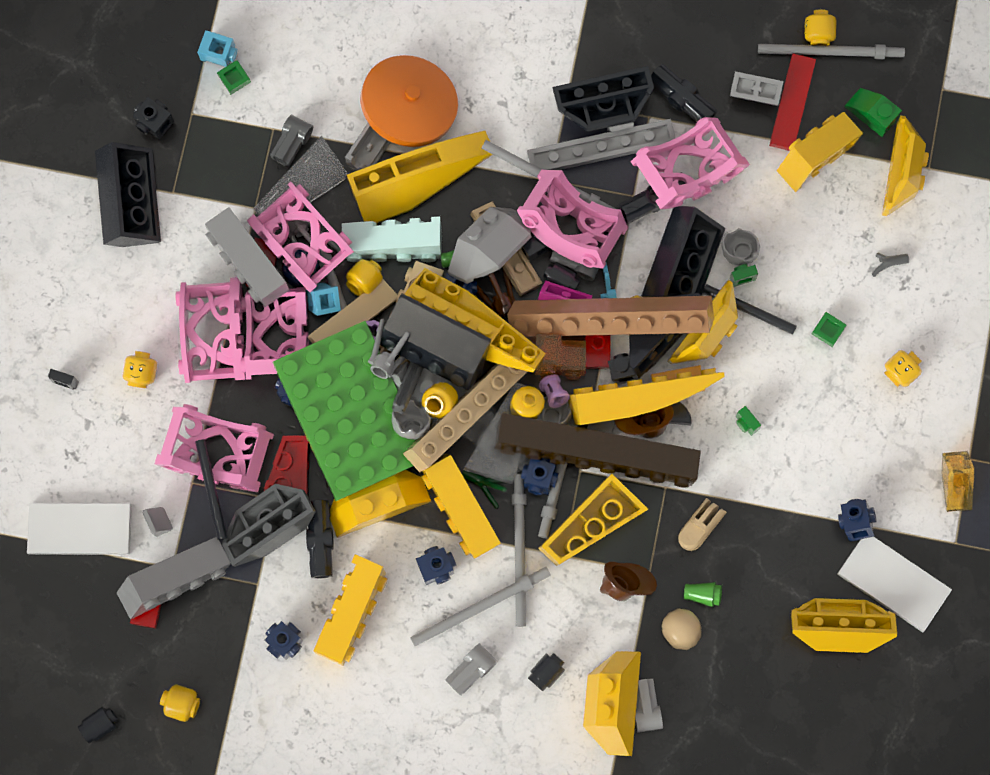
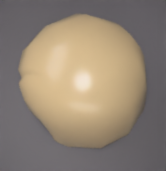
M675 609L669 612L663 619V636L673 648L688 650L696 646L701 638V623L690 610Z

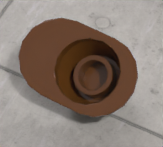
M669 405L645 414L616 419L614 422L616 427L626 434L640 435L644 438L652 439L664 433L667 425L673 419L674 411L672 406Z
M608 562L604 566L605 575L600 592L609 595L617 601H626L634 595L652 594L656 590L657 583L653 574L638 564Z

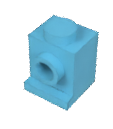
M206 30L198 49L201 61H208L225 67L228 66L229 62L235 61L238 52L233 38ZM223 50L222 55L218 54L217 51Z
M323 282L316 284L317 287L311 292L306 289L309 311L317 316L341 311L338 286L331 287Z

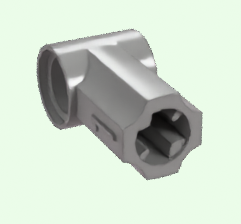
M480 643L465 656L464 661L445 679L460 696L479 677H484L498 662Z
M653 679L638 681L635 716L637 733L663 729L660 706H657Z

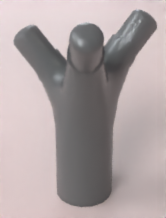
M876 253V257L882 263L872 272V276L876 277L879 272L888 267L909 263L908 254L887 256Z

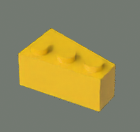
M842 112L837 117L831 115L823 122L821 128L814 127L806 134L804 140L799 138L789 146L791 151L781 163L777 172L795 192L802 188L803 183L808 177L812 176L814 178L820 173L818 170L828 163L832 164L853 147L862 136L863 132L845 112Z

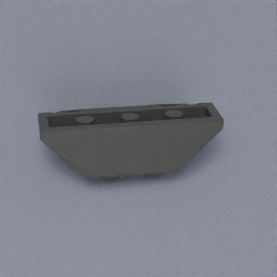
M280 484L272 485L234 513L228 528L227 538L222 543L232 566L236 567L269 555L307 529L316 511L304 490Z

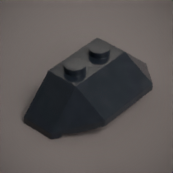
M645 66L554 86L552 89L558 111L588 132L636 121L652 94L654 86L649 67Z
M694 293V294L678 295V296H671V297H679V296H701V295H700L699 293ZM684 333L629 334L630 366L635 377L640 379L644 373H647Z

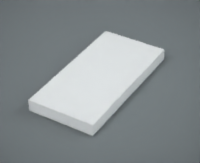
M29 503L27 554L129 555L131 504Z
M875 537L861 539L837 574L921 632L926 630L952 591V589Z

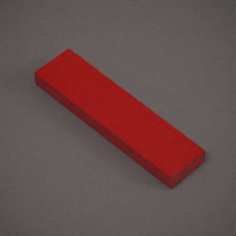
M792 53L769 146L791 151L789 146L797 139L816 59Z

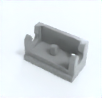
M735 71L730 96L778 106L783 81Z
M367 123L345 156L347 166L358 171L378 163L391 142L380 136Z

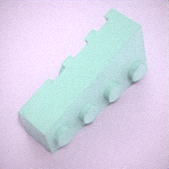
M440 216L431 217V222H423L420 218H410V221L406 224H401V222L396 220H386L379 226L374 221L342 223V231L353 242L349 246L354 252L345 258L347 261L358 262L361 259H372L375 262H385L387 259H397L399 262H410L411 259H421L423 262H435L436 259H441L442 227Z

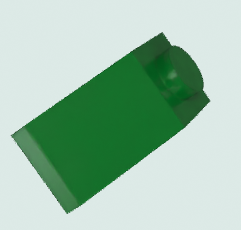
M860 88L844 106L881 137L898 120L902 111L884 95Z

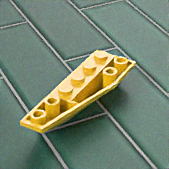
M486 130L415 149L347 174L350 188L363 221L379 223L413 210L492 156L493 154L482 149L485 140L490 141Z
M426 268L422 270L405 292V295L490 338L491 343L486 356L487 361L534 372L546 354L468 290Z
M716 368L701 370V375L692 376L691 372L676 374L677 379L667 380V375L652 377V382L642 383V379L627 381L628 386L618 387L617 383L598 385L597 391H593V387L573 389L574 394L569 395L568 403L576 425L629 418L656 411L684 400L724 378V372L716 373Z

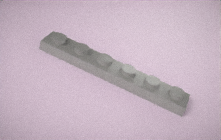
M671 119L629 129L527 150L529 163L542 170H562L635 154L645 146L650 147L675 139Z

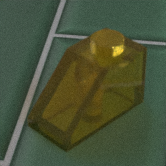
M968 451L942 453L941 474L946 511L972 510L974 466Z

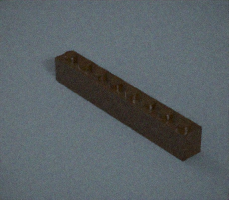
M502 413L498 421L494 449L500 450L501 453L506 455L518 453L532 460L545 458L550 459V462L554 464H565L566 462L575 464L580 469L593 467L607 474L619 472L625 473V476L629 478L646 477L655 483L673 482L675 486L682 488L692 486L698 479L701 450Z

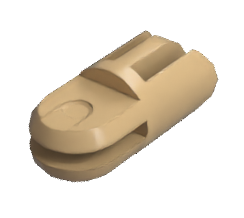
M706 498L681 529L678 535L681 547L688 551L698 549L727 512L723 509L718 511L719 506L715 503L710 505L711 501Z

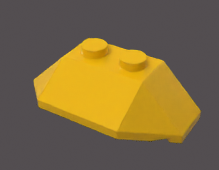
M900 115L896 125L882 216L890 215L915 198L918 191L923 190L925 176L921 175L922 167L927 166L929 153L925 152L926 143L906 116Z
M728 280L712 300L714 321L710 333H688L668 359V363L677 364L704 360L710 355L712 357L717 355L723 346L720 344V341L725 335L730 337L738 326L735 324L738 314L733 282Z
M404 470L338 501L334 499L330 508V521L336 537L339 538L431 502L422 478Z
M814 598L799 608L793 609L791 612L792 633L815 651L868 653L897 637L895 613L887 612L882 607L867 600Z
M616 651L589 673L587 677L583 727L608 755L632 756L641 652Z

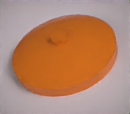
M393 56L379 62L369 71L361 89V108L369 125L386 140L402 146L420 147L438 141L449 131L458 111L457 93L449 77L435 64L415 56Z

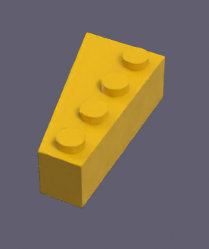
M446 453L439 457L429 468L422 471L424 475L421 478L428 490L432 488L437 496L434 498L435 503L440 511L445 510L450 518L446 522L453 534L458 532L462 541L459 542V545L466 556L471 554L475 559L501 544L450 454Z
M610 474L538 549L557 566L647 511L648 508L613 474Z
M356 554L351 562L356 564L353 572L346 574L342 583V591L344 592L342 596L338 595L331 609L333 616L331 619L328 618L313 650L315 654L344 666L345 661H351L356 649L352 647L356 637L359 639L362 637L366 628L363 622L367 614L372 615L377 601L374 600L378 591L382 592L388 580L385 577L386 572L383 566Z

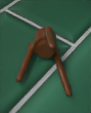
M504 269L503 273L508 296L506 292H501L493 272L488 274L496 292V296L492 298L493 303L477 284V293L487 306L500 317L506 316L513 302L516 301L511 281Z

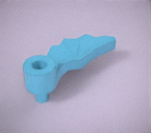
M606 264L603 268L606 293L600 294V297L617 298L616 290L611 289L609 272Z

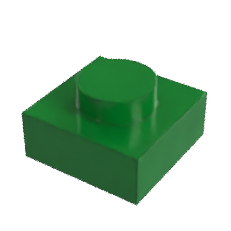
M238 60L217 72L218 77L230 95L251 83L250 78Z
M743 264L734 268L729 279L733 282V287L755 281L758 271L755 265L748 267V264Z
M825 312L813 330L812 335L833 347L847 325Z
M746 406L737 412L736 418L738 420L736 423L744 433L748 431L752 436L760 429L761 424Z

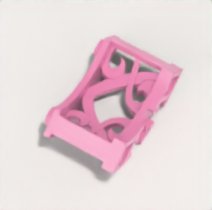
M704 117L695 124L694 128L683 135L660 145L645 146L637 151L636 157L631 163L633 166L639 167L659 199L655 202L660 209L681 206L687 198H692L693 201L712 192L711 186L719 184L721 180L724 184L750 165L746 158L741 156L721 126L718 118ZM711 130H714L720 139L719 144L714 149H710L713 136L709 141L702 140V137ZM723 145L731 158L719 152ZM679 155L704 158L698 171L699 179L694 180L689 175L683 173H673V167ZM710 161H712L709 165V168H713L714 170L710 173L706 172L704 169L705 166ZM679 180L684 181L685 184L679 185L678 182Z
M541 170L537 176L539 179L538 183L524 205L519 206L517 209L523 224L530 228L531 232L541 242L558 254L589 268H604L606 265L605 261L621 234L624 235L628 229L622 211L599 205L593 201L589 204L579 197L580 192L571 185L562 170ZM539 202L543 204L542 206H540V208L537 207ZM555 214L558 216L570 214L575 217L577 226L582 234H563L557 224ZM605 231L609 232L607 236L603 234ZM597 241L603 243L600 248L596 247L598 245Z
M290 182L287 184L290 188L258 217L253 214L247 222L278 258L282 255L285 257L282 262L300 283L311 292L317 287V283L348 255L354 252L349 246L353 242L343 231L338 234L307 200L309 193L300 184L296 187ZM304 204L311 212L302 211ZM303 220L310 222V247L298 242L288 244L285 247L282 246L289 235L288 221ZM320 222L329 232L321 234ZM282 223V232L275 235L276 230L281 229L279 224ZM334 241L341 250L328 261L319 254L320 249L326 253H332L333 251L327 248V243ZM297 250H304L308 252L307 256L303 252H301V257L295 258V252ZM318 260L325 264L312 277H310L315 269Z
M237 277L230 278V282L187 285L186 282H181L180 291H176V304L179 306L182 360L178 361L179 374H184L185 383L224 378L245 380L246 372H241L240 360L245 355L244 335H238L241 334L240 323L243 322L241 306L243 291L241 282ZM208 297L209 302L205 304L201 298ZM197 298L198 303L191 305L190 299ZM219 306L220 311L227 308L228 313L221 316L218 314L216 307ZM210 311L219 322L230 325V329L224 330L216 336L212 347L206 344L194 331L199 321ZM189 312L194 313L188 321ZM189 338L196 347L190 349ZM224 339L229 340V347L224 348L221 345V352L218 351L221 341ZM207 356L211 358L210 369L193 370L192 362L194 357H200V365L203 366L207 361ZM217 361L233 366L232 368L216 369Z
M305 287L289 289L280 297L295 296V298L285 301L280 305L276 299L273 301L275 309L271 312L269 306L264 307L262 312H257L255 310V301L248 293V290L245 297H242V312H246V350L244 357L240 360L241 372H246V380L252 379V375L277 374L272 363L273 361L309 346V332H304V326H307L308 302ZM286 316L287 322L289 319H294L295 322L292 325H287L282 317ZM254 321L257 322V323H259V325H258V327L255 329V331H254ZM276 321H278L280 328L285 333L296 336V338L282 343L277 352L270 349L261 340L266 331ZM292 348L294 351L289 352L287 349Z
M183 404V407H173V416L161 454H157L154 464L180 474L190 473V475H197V479L204 481L200 461L196 463L191 461V457L195 454L190 450L193 449L197 452L195 441L222 435L232 448L234 455L221 458L213 467L212 472L215 484L218 485L220 482L230 485L234 489L258 492L261 483L257 480L269 440L273 439L274 434L266 431L267 427L264 425L252 423L251 426L221 420L197 412L198 408L192 405ZM183 418L195 423L193 429H188L185 426V430L190 436L189 439L179 434ZM202 424H205V425H208V426H212V427L203 430V425H202ZM231 432L238 433L241 435H239V437L236 440V438ZM249 437L257 438L253 453L243 455L242 451H248L253 446L252 444H245V440ZM178 439L183 444L172 455L176 440ZM250 460V463H249V466H248V469H247V473H246V464H245V461ZM236 461L237 464L230 463L232 466L231 471L223 470L225 463Z

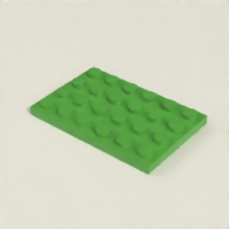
M366 321L272 362L335 501L413 466L403 453L417 439L410 440L401 437L393 429L391 420L392 406L398 390L391 377L382 379L374 375L370 370L372 365L368 363V360L372 355L375 340Z

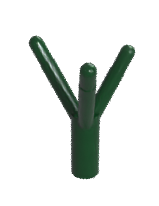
M464 469L462 472L465 480L480 486L496 509L499 505L486 486L506 492V487L496 483L514 482V477L485 478L467 469Z

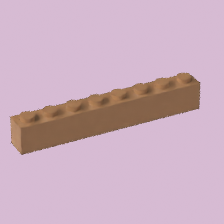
M712 296L514 301L507 314L509 324L525 337L710 333L714 321Z

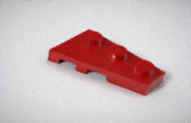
M306 436L282 437L273 462V468L265 483L264 491L274 484L302 489L308 496L309 442Z

